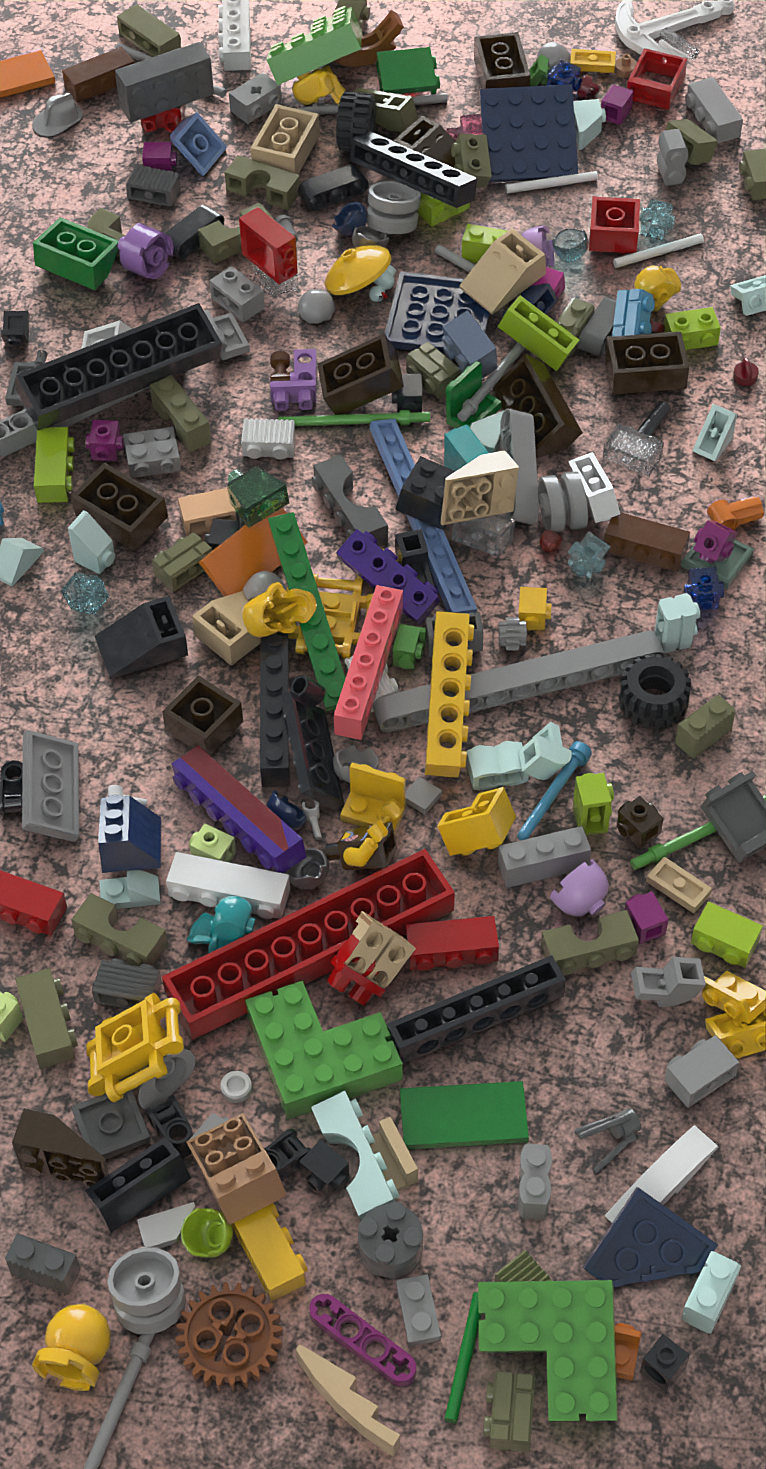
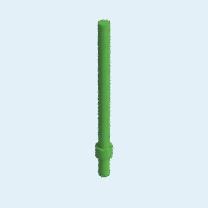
M400 410V413L279 417V421L281 419L284 421L286 419L289 421L294 420L295 426L371 424V421L395 419L402 426L416 422H430V412Z
M708 822L665 844L658 843L648 848V852L631 859V867L637 870L652 862L657 864L663 857L667 858L668 854L716 832V829L711 822Z

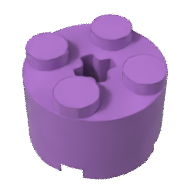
M137 223L128 231L126 236L121 237L118 241L122 267L145 278H159L169 266V263H167L168 256L173 255L171 237L154 228Z

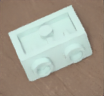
M766 275L730 285L731 295L742 301L744 315L748 316L766 310Z

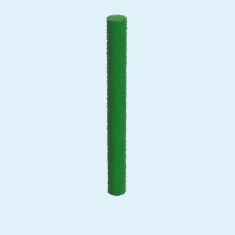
M474 1292L472 1295L444 1420L449 1423H457L479 1328V1320L481 1319V1314L478 1312V1292Z

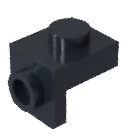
M4 311L3 330H0V336L4 342H7L9 345H21L22 342H29L30 314L28 311Z

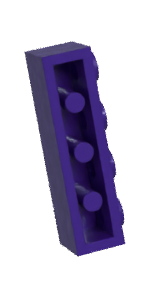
M356 529L336 552L338 559L374 589L376 585L403 590V613L420 626L440 603L437 595L439 591L428 581L423 584L416 578L418 573L406 564L404 567L396 561L398 557L390 549L385 548L382 550L376 545L378 540L368 531L362 533Z

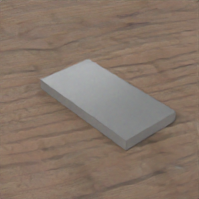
M26 730L23 734L22 830L71 842H76L79 838L78 743Z

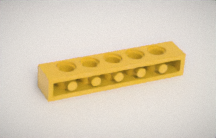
M436 611L425 775L458 778L460 768L466 767L467 751L461 750L462 742H467L468 725H463V716L468 717L470 700L465 699V691H470L471 674H466V666L472 665L473 649H468V641H473L474 625L469 624L470 614ZM454 641L457 642L459 645L450 646L448 642ZM448 666H454V667H456L458 670H457V671H449V670L446 669V667H448ZM452 691L456 694V696L449 697L446 696L444 692ZM449 716L455 721L445 722L442 718ZM443 742H449L453 745V747L444 748L440 744Z

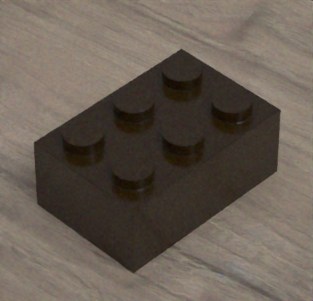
M519 32L474 36V62L482 89L530 87L531 75Z
M681 331L607 337L605 361L612 394L687 389L689 364Z
M385 333L317 364L323 399L335 415H343L404 388L398 353Z
M103 463L71 496L77 517L83 510L88 512L110 537L133 551H136L168 518L164 497L106 463Z

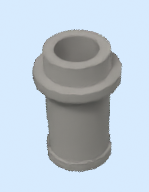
M284 214L279 215L275 221L294 235L297 242L298 235L292 226V219Z

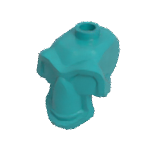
M229 896L221 899L214 909L216 911L215 917L208 913H203L191 926V931L186 941L192 944H209L208 953H211L246 936V934L252 933L256 918L251 917L252 906L247 900L238 896Z

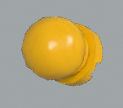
M86 1304L68 1305L57 1312L46 1329L44 1341L47 1348L39 1349L32 1364L34 1371L44 1379H46L47 1374L62 1380L60 1386L72 1390L89 1391L90 1386L95 1387L100 1374L95 1365L101 1362L110 1347L111 1332L107 1319L99 1310Z

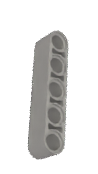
M506 409L500 421L501 450L506 451L519 466L514 509L513 512L505 513V516L508 520L533 525L539 514L534 419L532 414Z

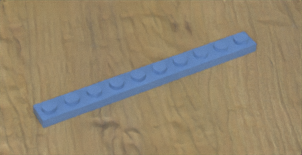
M395 419L371 421L370 431L399 497L403 484L415 466ZM406 515L412 530L422 529L428 549L427 563L447 612L464 614L472 612L475 614L477 607L444 531Z

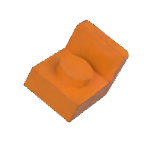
M624 1323L615 1325L617 1377L632 1381L642 1332Z

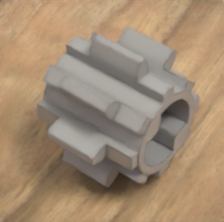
M506 617V621H499V646H506V650H519V646H526V621H519V617Z

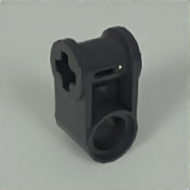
M18 760L7 761L0 770V816H5L6 813L22 812L23 763Z
M170 1095L168 1101L153 1109L146 1108L145 1114L155 1133L161 1139L166 1137L178 1151L181 1158L189 1156L191 1151L186 1141L193 1136V1131L176 1098ZM177 1136H185L183 1140H173Z
M294 1129L286 1130L274 1142L264 1148L276 1167L281 1182L295 1171L300 1170L299 1161L311 1150V1148H306L297 1138L298 1133Z

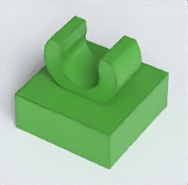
M540 55L529 68L531 75L530 86H537L540 82L545 86H549L553 81V78L550 76L554 73V70L548 67V58Z

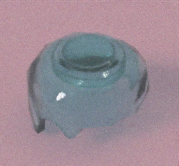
M565 229L552 239L554 252L559 258L564 261H575L586 254L589 240L585 230Z

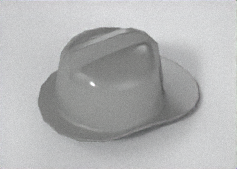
M72 94L55 95L48 99L45 110L39 113L32 123L33 130L37 134L45 137L56 136L82 119V110L76 106Z
M183 1049L179 1054L163 1056L168 1070L167 1075L159 1079L154 1077L140 1086L138 1099L143 1109L148 1107L153 1109L164 1103L177 1088L188 1080L195 1066V1056L190 1050Z

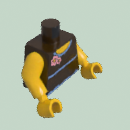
M391 798L381 808L387 815L385 817L381 816L374 825L346 830L338 842L326 844L325 852L328 861L341 859L344 870L387 867L397 851L391 821L400 815V804L394 798Z

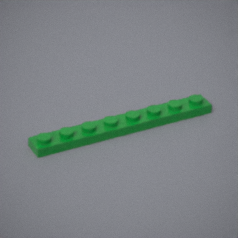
M290 512L268 518V524L288 589L296 588L308 591L313 594L316 600V611L306 623L299 622L316 681L325 688V697L323 699L326 712L335 710L346 678L295 514Z

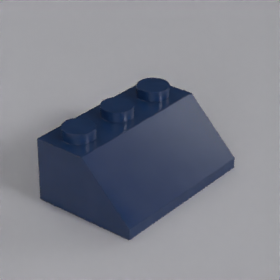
M110 795L101 798L98 845L102 873L161 868V817L130 795Z

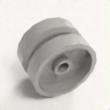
M384 181L371 185L368 193L367 225L374 230L388 234H405L414 231L418 226L419 214L417 210L420 206L421 193L397 181Z
M579 472L563 473L560 481L555 475L539 477V506L547 533L563 532L566 524L572 530L586 528L588 506L584 484Z
M142 1247L121 1256L111 1267L107 1282L117 1320L125 1329L136 1334H154L166 1330L178 1321L181 1311L185 1309L186 1297L177 1261L169 1252L159 1248Z

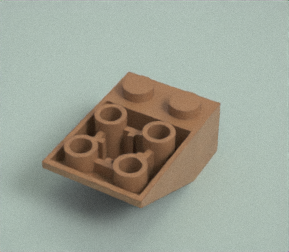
M243 1113L186 1141L228 1225L287 1196L274 1164Z

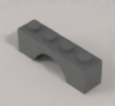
M338 455L313 465L314 476L311 478L312 484L317 492L320 491L322 493L326 507L333 510L337 524L340 527L343 526L346 530L347 538L358 529L362 533L368 531L378 540L376 543L378 546L388 542V524L377 507H361L353 504L346 498L347 494L353 489V471L343 456Z

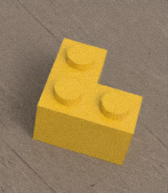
M502 787L478 793L471 807L446 812L437 827L449 855L461 854L465 856L478 849H495L502 845L516 819V815L505 788Z

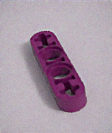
M319 1294L311 1300L309 1306L310 1318L317 1327L393 1385L405 1387L414 1381L416 1377V1363L410 1354L333 1296ZM327 1305L330 1306V1314L337 1319L334 1327H331L333 1325V1318L324 1313L321 1317L318 1316V1306L325 1308ZM348 1322L354 1323L358 1326L359 1332L355 1337L347 1338L341 1334V1327ZM370 1343H381L385 1348L383 1355L377 1358L369 1356L366 1348ZM391 1353H394L392 1355V1362L400 1367L407 1364V1372L409 1374L401 1373L399 1376L395 1375L396 1367L388 1361Z

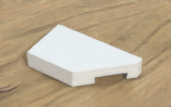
M194 1202L137 1219L144 1247L160 1249L176 1244L181 1237L180 1231L184 1219L196 1209Z

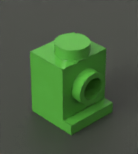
M399 624L393 646V666L403 669L415 668L416 660L422 659L423 650L426 646V628Z

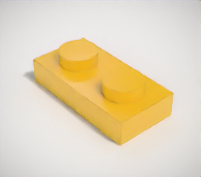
M571 49L570 70L614 73L616 51Z

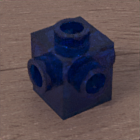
M560 60L555 67L550 69L547 76V86L572 84V90L577 91L582 81L579 78L581 68Z
M716 567L689 569L687 584H684V594L690 595L693 603L696 602L702 611L718 609L720 598H724L723 582L718 580Z

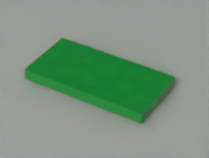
M523 1081L400 1088L403 1141L408 1150L529 1142Z

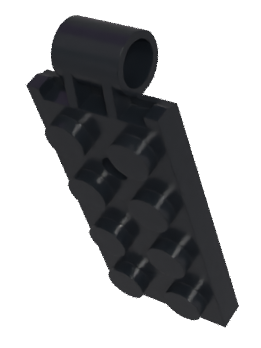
M299 675L293 680L291 691L281 694L284 717L289 731L288 739L292 746L293 763L298 776V788L304 796L338 811L345 805L340 779L334 771V751L324 709L316 706L323 701L325 688L312 679Z

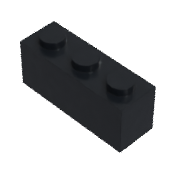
M164 1137L86 1189L85 1192L96 1213L112 1233L192 1178L178 1151Z

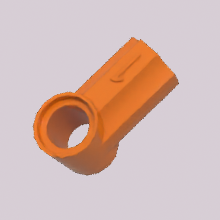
M754 496L728 503L727 500L715 501L708 507L707 514L711 521H716L735 530L740 524L763 518L764 510L760 498Z

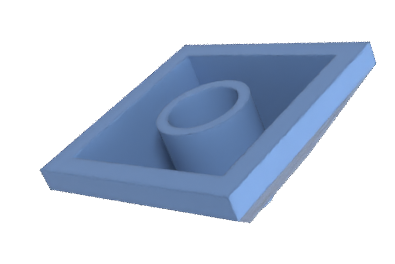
M198 112L181 121L170 135L172 143L201 176L207 173L227 148L225 143Z

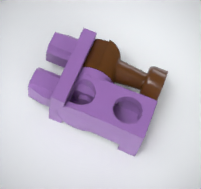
M316 349L294 350V372L286 373V369L290 366V355L284 351L272 353L270 364L275 369V373L270 376L271 403L275 405L277 411H286L289 409V403H299L300 409L311 410L313 403L317 402ZM304 356L312 359L310 363L298 362L299 358Z

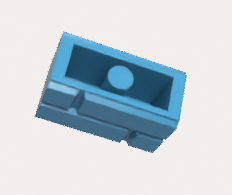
M643 289L617 291L612 337L651 334L650 316L655 306L651 293Z

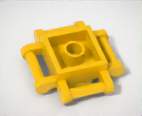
M313 574L317 588L353 591V595L319 591L338 655L343 659L350 658L354 645H357L360 633L357 632L361 609H367V615L373 594L362 596L364 579L345 580L319 577V574ZM297 626L295 632L288 633V638L297 639L296 654H305L308 651L300 626Z
M155 993L146 996L140 1003L114 1017H108L102 1021V1024L95 1027L96 1038L86 1044V1055L90 1058V1079L88 1081V1093L90 1095L101 1096L106 1092L110 1101L115 1103L122 1099L125 1093L156 1077L159 1079L167 1075L168 1070L163 1056L179 1054L184 1049L183 1038L179 1034V1000L168 998L161 1001ZM164 1017H166L167 1033L161 1027L160 1022ZM136 1071H139V1072L133 1074L132 1076H130V1077H128V1078L122 1080L121 1082H119V1080H121V1079H123V1078L129 1076L130 1074H132V1073H134V1072H136Z

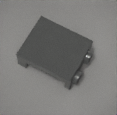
M753 771L745 776L742 772L738 773L728 781L729 785L721 788L719 785L705 794L707 798L700 806L738 863L766 848V800L753 783V779L756 777Z

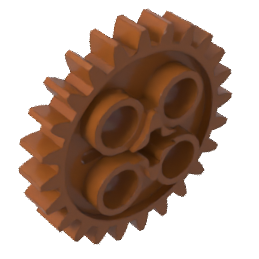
M224 1282L223 1291L218 1292L214 1285H211V1295L207 1296L200 1291L199 1303L192 1300L188 1301L191 1312L181 1311V1318L186 1323H178L176 1325L177 1332L183 1334L175 1337L176 1345L181 1346L177 1350L179 1359L186 1358L183 1362L185 1370L194 1368L192 1372L194 1380L204 1375L203 1382L205 1387H208L215 1380L218 1391H221L224 1382H229L231 1391H235L236 1382L241 1381L243 1386L248 1388L249 1377L252 1376L256 1381H261L259 1370L262 1369L269 1373L271 1368L268 1360L278 1361V1353L273 1349L282 1348V1340L276 1338L283 1335L282 1326H277L281 1322L280 1315L272 1314L275 1310L273 1302L264 1305L266 1301L264 1293L259 1294L256 1298L254 1297L253 1286L244 1293L239 1282L234 1290H230L228 1283ZM221 1310L230 1313L223 1320L214 1318V1315ZM244 1311V1313L239 1317L238 1321H236V1316L238 1312ZM250 1323H255L260 1326L259 1329L253 1333H248L243 1330V1328ZM233 1327H234L235 1337H234V1336H229V1335L231 1334L232 1330H233ZM223 1335L229 1336L228 1339H227V1341H226V1345H225V1342H224V1337H223ZM206 1339L215 1341L214 1346L210 1349L199 1347V1344ZM223 1350V1355L220 1361L216 1362L215 1359ZM236 1352L245 1355L244 1359L240 1362L235 1363L228 1360Z

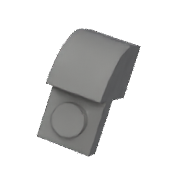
M672 957L663 969L635 967L631 972L636 999L655 1000L658 1002V1007H669L685 1003L696 997L706 986L701 960L698 958Z

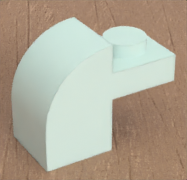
M552 722L548 723L519 750L522 772L540 780H547L571 760V750L562 745L559 725Z

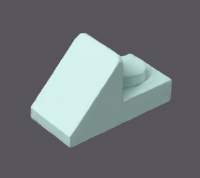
M131 870L127 871V877L99 880L100 897L115 904L116 909L161 904L158 876L148 872Z

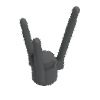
M631 1108L574 1130L580 1139L610 1129L616 1139L623 1138L593 1169L595 1174H598L627 1145L637 1140L634 1133L641 1130V1123Z

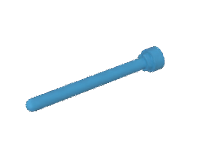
M580 741L572 743L569 748L572 752L571 760L563 766L517 834L519 841L529 838L574 770L585 765L590 759L592 751L588 745Z

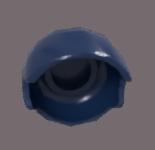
M358 202L348 203L341 209L338 215L334 216L336 225L333 224L332 227L346 237L352 236L355 228L365 226L367 223V210L365 206Z
M274 790L266 806L292 830L296 831L303 828L307 819L304 812L298 806L288 802L287 796L279 798L277 796L278 791Z

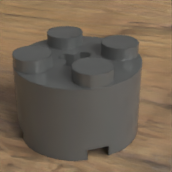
M391 1202L390 1204L377 1206L370 1210L360 1221L358 1245L359 1256L364 1267L377 1277L379 1275L394 1280L409 1275L417 1268L423 1252V1229L418 1217L410 1209L404 1207L402 1203Z

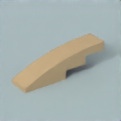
M299 1344L296 1348L297 1361L317 1391L361 1435L394 1457L400 1447V1434L376 1421L378 1419V1406L355 1393L357 1389L356 1377Z

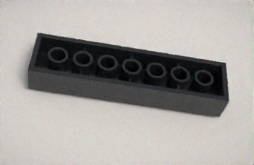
M197 303L16 374V391L39 431L149 387L150 384L172 375L174 377L219 359L222 342L200 303Z

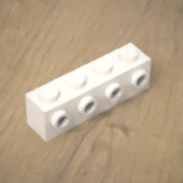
M223 0V5H218L219 47H223L219 48V62L224 61V71L251 70L249 0Z
M176 852L166 880L168 895L176 900H190L199 902L207 907H215L225 897L238 896L250 903L253 914H257L265 919L282 918L290 893L288 874Z

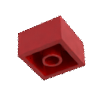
M592 196L589 251L637 252L640 199Z

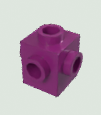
M93 420L91 434L86 435V449H90L91 459L117 461L118 453L123 451L124 438L120 434L119 421Z
M707 520L704 528H700L694 538L696 544L693 550L700 553L699 558L713 564L714 561H724L725 558L728 559L734 550L735 545L732 543L738 532L716 521Z

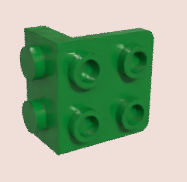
M475 361L471 366H467L463 373L457 379L452 380L446 387V423L453 428H459L466 424L471 427L473 422L496 414L501 409L502 401L487 394L478 405V410L474 415H470L466 421H461L458 418V413L463 409V403L471 399L482 386V363L479 361Z

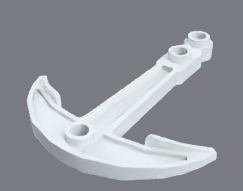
M623 0L617 8L615 28L621 41L639 54H642L644 48L687 58L688 54L674 48L666 41L659 40L658 44L653 39L697 23H705L720 18L721 15H729L733 12L735 2L734 0H706L702 4L693 6V8L643 23H636L633 18V0Z

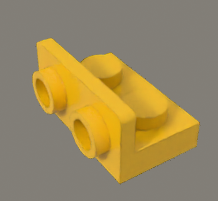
M729 971L724 972L715 981L704 976L706 986L702 989L704 1001L710 1006H716L725 1011L732 1018H738L749 1024L766 1009V991Z
M766 1009L749 1024L738 1018H732L727 1013L705 1019L706 1029L712 1037L716 1035L736 1059L766 1050Z

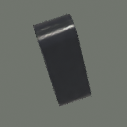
M352 164L303 181L298 187V194L307 207L315 211L363 194L367 190L369 183L359 168Z
M201 205L170 228L165 234L172 239L173 256L183 260L200 247L198 229L216 221H220L224 225V216L206 205Z

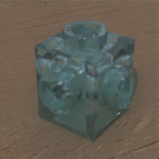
M651 199L647 208L643 207L640 214V235L663 241L668 229L672 230L676 216L672 215L674 205Z
M588 532L581 543L576 540L568 551L571 557L567 564L571 566L570 569L580 577L585 576L589 579L594 572L599 574L607 563L604 558L611 546Z
M77 572L73 574L60 591L71 610L93 615L101 609L110 596L104 587V582L98 576Z

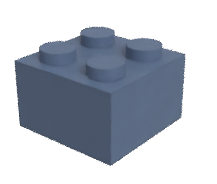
M468 310L443 326L444 336L442 340L445 344L443 351L450 361L454 359L458 368L461 369V373L475 361L482 363V379L497 368L496 347Z

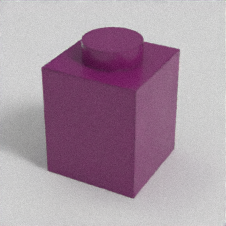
M612 84L601 100V108L605 109L607 121L619 125L622 124L632 109L633 90Z
M144 142L142 154L143 167L147 166L152 169H160L161 171H173V166H177V152L172 151V142Z
M653 892L644 895L637 894L626 901L625 910L628 911L639 939V945L666 934L669 919Z

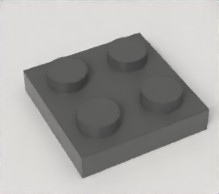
M132 1090L125 1093L123 1098L115 1103L110 1101L105 1093L71 1106L82 1139L105 1157V1159L151 1142Z

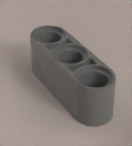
M607 296L602 299L579 336L578 349L599 357L605 353L607 337H612L615 299Z

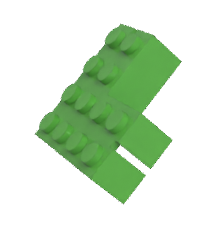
M346 6L334 11L332 17L320 16L313 20L314 24L311 25L310 33L306 35L303 32L291 37L292 41L283 44V41L278 42L270 47L271 50L268 52L266 60L277 85L361 49L362 30L352 7L348 9Z
M303 981L277 989V995L275 996L270 991L245 1000L247 1018L286 1120L312 1112V1106L343 1091L346 1092L350 1099L403 1080L402 1061L393 1040L391 1041L390 1033L381 1012L323 1031Z
M612 1280L478 1282V1312L481 1315H485V1320H479V1351L482 1353L547 1352L548 1421H581V1414H586V1421H618L614 1283Z

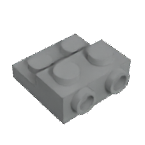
M173 427L123 434L130 478L181 471Z

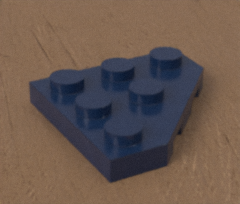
M636 1187L582 1268L598 1280H612L614 1287H619L631 1283L647 1282L675 1275L700 1272L710 1252H714L718 1244L642 1189Z

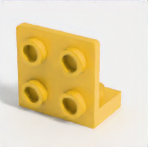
M351 763L349 768L350 794L340 814L341 821L360 827L374 825L381 816L385 817L387 815L381 809L388 800L394 798L401 806L400 815L391 821L394 834H396L406 810V779L393 772L386 773L373 769L366 764Z

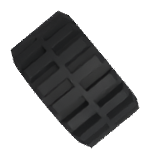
M348 91L342 94L336 123V142L340 151L351 152L352 138L370 131L374 133L376 103L373 94Z
M650 654L644 655L642 660L639 657L634 659L633 664L629 663L626 666V670L623 671L619 695L620 708L624 710V715L627 719L632 718L633 724L638 725L640 723L643 725L642 728L648 729L650 726L654 727V730H660L661 726L665 728L672 727V722L677 724L681 721V716H685L691 691V678H688L689 673L687 669H682L683 665L680 662L674 663L671 657L661 658L662 655L656 654L655 657H651ZM658 689L666 694L652 695L644 690Z

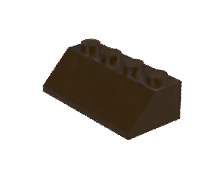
M524 354L492 388L496 398L502 401L501 407L503 411L512 409L533 415L536 458L566 450L583 433L545 364L527 354Z

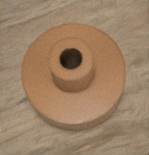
M623 54L622 57L615 61L614 72L618 77L629 78L637 62L631 58L630 54Z

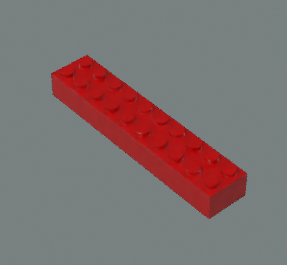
M423 849L163 975L165 995L167 998L179 1000L180 1013L178 1017L191 1040H194L246 1014V999L270 991L275 996L279 988L303 981L305 985L333 971L335 967L330 961L334 955L337 956L340 947L348 941L358 925L356 920L362 911L397 934L404 936L406 935V924L432 922L454 911L455 892L427 850Z

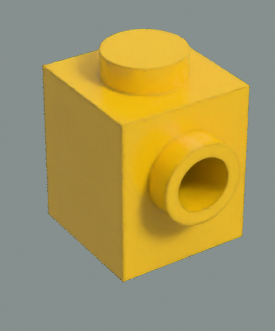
M520 587L518 617L519 621H526L527 630H545V619L551 620L552 603H546L547 588Z

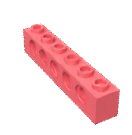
M376 585L334 712V735L358 740L363 738L403 612V590Z

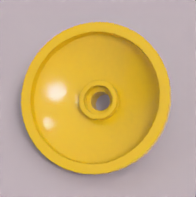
M377 245L359 246L346 250L334 262L326 275L324 285L327 291L333 295H344L366 287L386 271L391 263V254L385 247Z

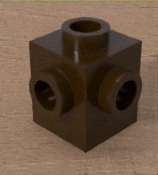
M638 796L633 801L625 802L619 808L616 827L624 838H629L641 849L661 834L664 818L658 813V810L652 803H647L641 796Z

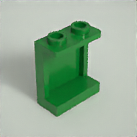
M430 47L377 52L376 69L380 91L394 94L430 91L432 95L436 94L437 89H440V77L435 75L434 70L437 69L436 56H432Z

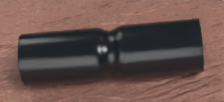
M664 401L657 403L647 419L644 420L634 433L633 439L636 443L645 445L657 430V427L660 426L670 413L671 407Z

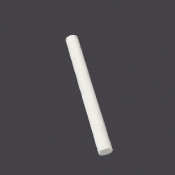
M597 171L506 184L505 190L506 194L597 181L598 174Z
M700 233L613 259V264L615 268L623 267L703 243L704 238Z

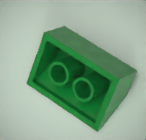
M59 217L33 242L35 266L95 290L109 276L118 252L119 240Z

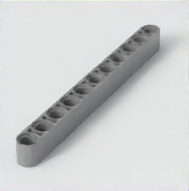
M644 631L471 674L470 691H465V699L470 700V713L622 675L623 671L626 670V666L629 663L633 664V660L638 657L642 660L644 655L650 654L651 657H655L656 654L662 655L661 658H665L666 654L657 634L654 631ZM431 684L376 699L372 707L381 731L393 732L428 723ZM452 691L444 692L446 696H456V694Z

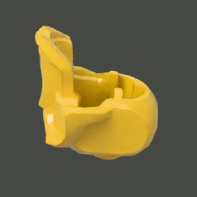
M330 66L316 68L300 75L292 84V92L295 99L303 105L317 103L320 97L331 95L335 103L339 104L342 94L346 91L340 84L337 76L331 71Z
M652 265L646 267L637 275L634 287L651 293L655 303L653 311H659L664 303L680 292L681 282L674 269H663L662 266Z
M280 582L272 583L266 592L245 604L242 611L243 622L247 631L254 637H265L277 632L293 633L297 628L296 621L306 623L316 611V600L313 594L308 591L295 588L287 592Z

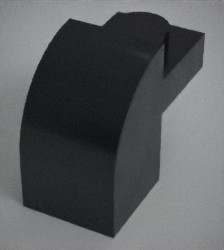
M422 529L396 534L395 553L398 557L397 562L403 567L407 564L418 573L416 578L423 584L428 581L434 586L427 563L428 549Z

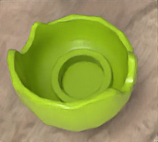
M212 1208L194 1209L184 1219L180 1231L182 1244L186 1250L194 1256L214 1258L224 1253L230 1246L233 1236L232 1224L228 1225L222 1212Z

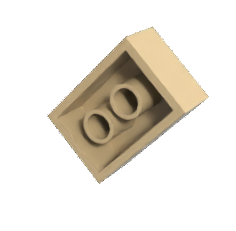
M276 104L251 147V159L299 174L320 136L319 114Z

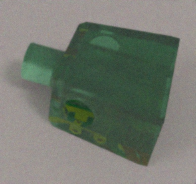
M253 467L245 473L236 469L228 475L227 491L230 503L248 528L289 504L286 484L259 467Z

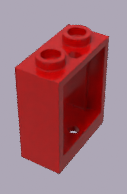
M644 48L627 82V89L633 90V101L669 110L685 78L687 58ZM649 71L673 77L674 79L671 85L642 78L645 72Z
M259 207L239 218L243 256L279 285L298 273L296 237Z

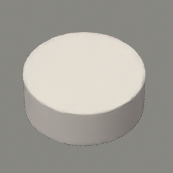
M231 1071L222 1078L221 1092L225 1100L230 1103H242L250 1097L252 1085L246 1073Z

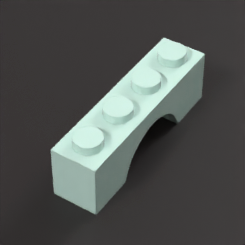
M343 1091L312 1106L313 1113L328 1144L347 1145L359 1153V1170L354 1180L348 1185L347 1191L360 1219L362 1220L370 1210L377 1206L396 1202L395 1199L400 1197L393 1180L386 1181L383 1171L387 1170V1166L381 1153L374 1154L370 1144L375 1143V1139L368 1125L362 1127L358 1119L364 1115L356 1098L350 1101L346 1092Z

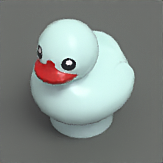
M391 265L379 278L373 281L376 286L370 289L369 297L374 302L388 299L385 290L391 289L395 284L394 274L397 270Z

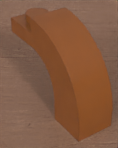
M391 10L376 29L362 36L360 50L341 57L334 62L348 67H360L376 63L377 52L395 50L397 46L394 39L404 28L398 13Z

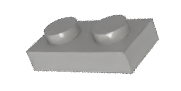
M428 1274L396 1280L408 1346L441 1341Z

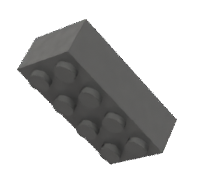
M200 42L115 70L119 106L130 123L214 95L211 57Z

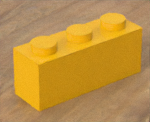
M274 1203L232 1223V1229L270 1302L305 1286V1272L308 1271L301 1254L295 1255L290 1247L293 1244V1240L286 1227L280 1228L276 1220L279 1218V1214Z

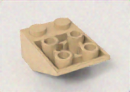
M511 228L492 243L459 287L493 315L546 274L545 254Z
M506 451L480 455L445 478L441 515L442 525L513 512L519 466Z
M244 591L212 600L192 616L195 636L231 666L261 643V637L252 636L247 631L243 622V608L245 604L252 600L246 598Z

